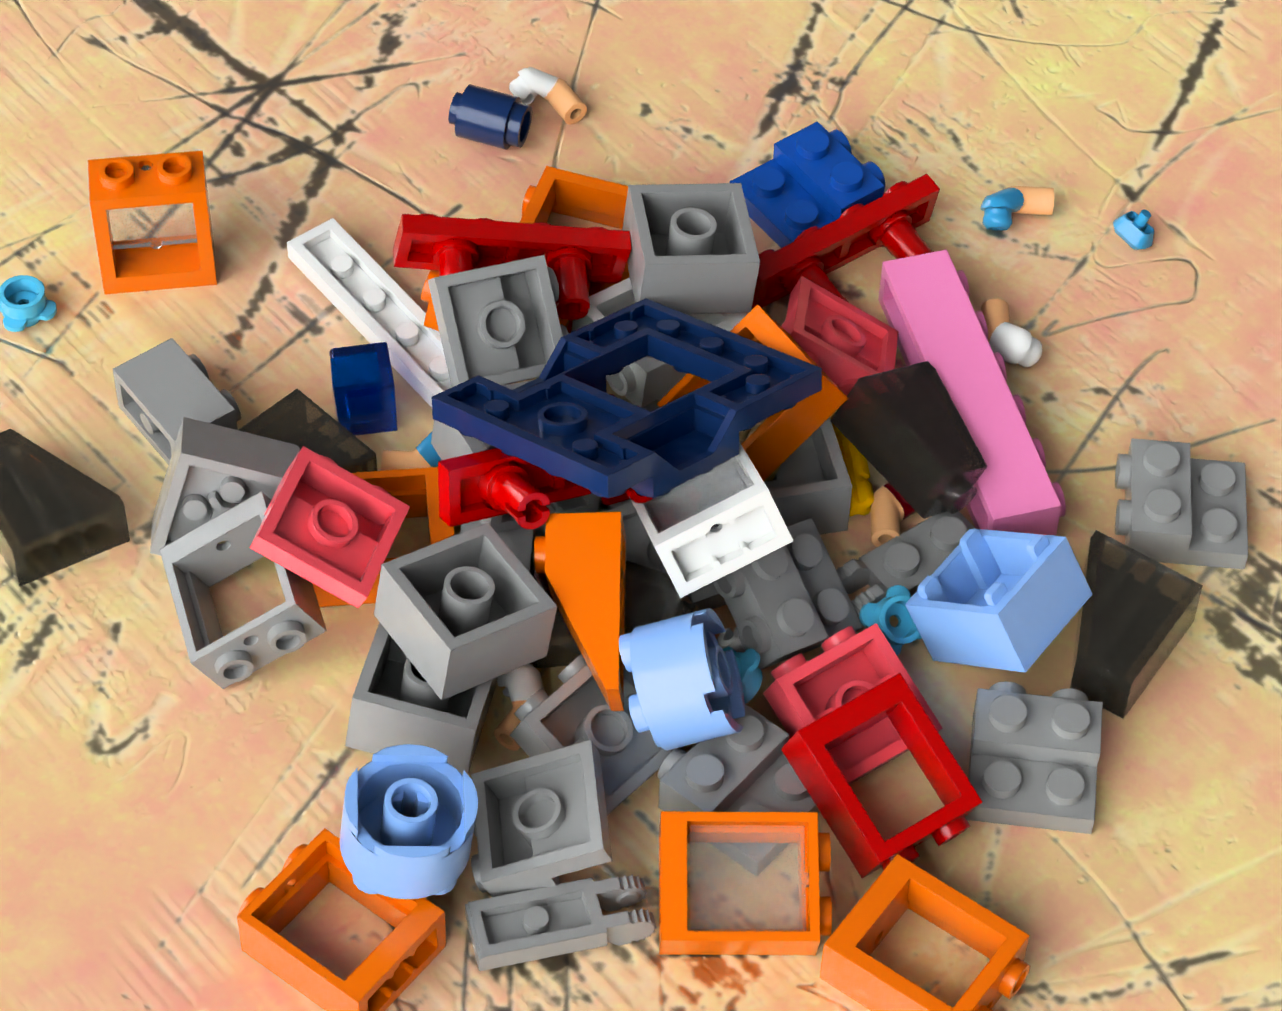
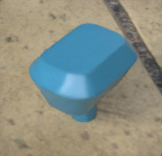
M1143 209L1139 215L1134 211L1122 215L1113 222L1115 233L1134 250L1149 248L1152 246L1154 239V229L1147 223L1151 213Z

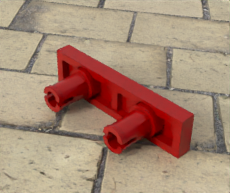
M928 174L909 183L906 181L898 182L891 186L882 197L866 205L859 203L851 206L837 220L821 228L813 226L806 229L794 242L776 251L768 249L758 254L760 266L752 309L757 304L763 308L790 294L802 276L847 301L826 274L878 247H886L895 259L934 252L919 236L915 228L930 221L940 188Z
M402 214L393 247L394 267L439 270L440 276L545 255L547 268L553 269L559 285V298L555 302L558 317L561 319L578 320L584 318L589 312L588 309H590L588 281L620 282L631 252L630 231L609 230L603 227L583 228L557 226L544 222L531 224L495 221L489 218L465 219L439 217L433 214Z
M498 448L438 461L439 517L449 527L509 514L520 527L527 530L541 527L549 518L550 509L546 505L592 494L590 490L562 477L550 475L544 469L518 457L506 455ZM632 488L627 489L625 492L636 503H646L653 499L652 497L636 493Z

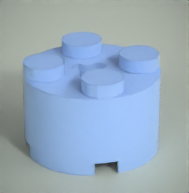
M711 608L638 626L631 633L623 634L619 637L620 655L626 670L633 674L637 694L629 696V710L633 724L639 733L650 730L657 747H661L664 750H671L739 733L743 729V726L734 720L745 717V701L739 668L733 649L723 651L718 645L715 634L726 632L716 612Z
M404 744L390 746L373 754L372 761L363 766L359 771L357 767L349 777L344 795L340 850L344 863L352 874L353 883L361 891L368 894H381L396 899H419L432 895H444L455 887L457 879L464 871L469 860L478 810V797L472 779L465 770L462 775L456 768L447 763V755L434 748L422 745Z

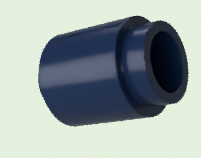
M469 84L463 93L457 92L454 95L449 109L448 120L450 124L455 125L457 137L502 149H508L510 145L521 148L529 133L532 107L521 103L520 97Z

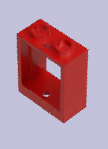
M901 673L798 730L781 748L862 879L881 867L884 871L897 854L911 863L920 857L915 847L932 837L939 847L971 827L965 817L983 802ZM888 717L944 804V807L884 841L828 751Z

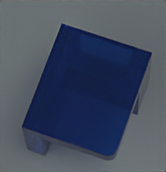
M387 342L331 349L329 357L332 393L340 438L397 431L395 385Z

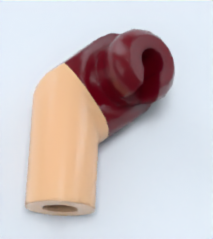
M915 471L907 472L902 478L885 484L874 493V501L871 504V542L874 546L879 547L896 536H900V522L917 512L924 505L925 499L930 495L931 487L928 479L923 474Z

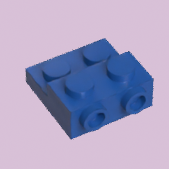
M818 122L774 143L772 160L730 181V183H741L749 217L781 248L794 242L806 229L813 226L821 228L837 220L851 206L859 203L866 205L882 197L886 185L883 173L875 163L868 161L862 164L852 155L850 143L841 131L835 129L828 132Z

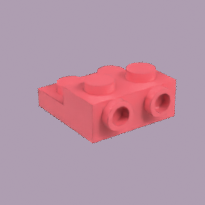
M802 276L790 292L786 320L782 327L849 398L838 409L846 414H858L869 420L893 387L899 331Z
M303 446L286 470L264 513L266 516L249 548L359 609L373 587L381 570V565L390 551L410 506L393 497L384 488L372 485L338 466L331 458L319 455Z
M877 623L859 633H856L852 626L842 629L821 644L824 650L822 654L809 661L805 659L802 653L785 661L771 672L775 681L763 693L791 738L803 727L901 673L937 731L939 732L943 729ZM886 717L828 752L850 785L907 752L909 749L890 719Z

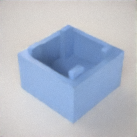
M973 528L963 535L960 539V544L931 576L928 575L918 585L916 593L907 601L905 606L933 661L1026 673L1093 593L1066 536Z

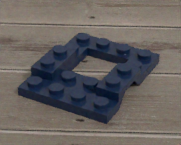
M645 298L561 337L539 378L511 390L478 375L432 396V416L434 420L458 430L464 436L474 437L500 449L506 455L518 457L544 469L550 475L562 477L582 486L596 496L609 499L622 495L627 489L632 488L642 496L655 498L669 493L676 486L700 474L708 473L715 466L739 454L740 431L749 430L756 423L781 410L790 409L797 402L821 391L822 368ZM650 356L671 365L678 372L691 373L711 383L650 412L608 394L606 390V375L617 374L625 366Z

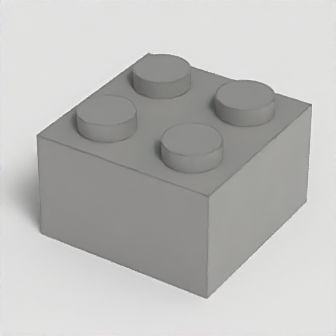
M741 183L628 185L622 230L630 231L631 252L627 266L635 303L647 298L684 314L750 312L760 259Z
M487 522L383 563L381 565L374 616L442 701L546 657L557 605Z
M379 622L352 697L345 746L373 754L395 745L413 744L427 746L447 755V763L456 768L462 775L464 770L468 774L494 695L497 677L441 701Z

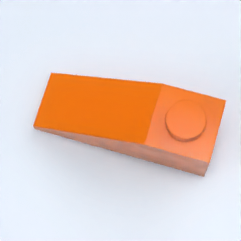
M621 512L550 513L546 521L545 536H535L534 563L536 574L545 573L551 596L610 710L624 711L625 666L619 650V637L625 634L626 533Z

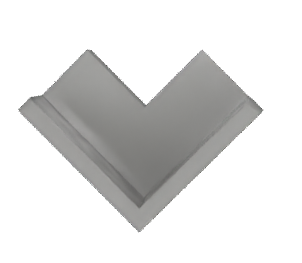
M183 417L153 514L150 553L161 556L159 549L261 491L272 500L286 470L299 453V446Z
M829 417L781 464L774 479L764 482L787 527L812 518L820 535L848 530L852 483Z

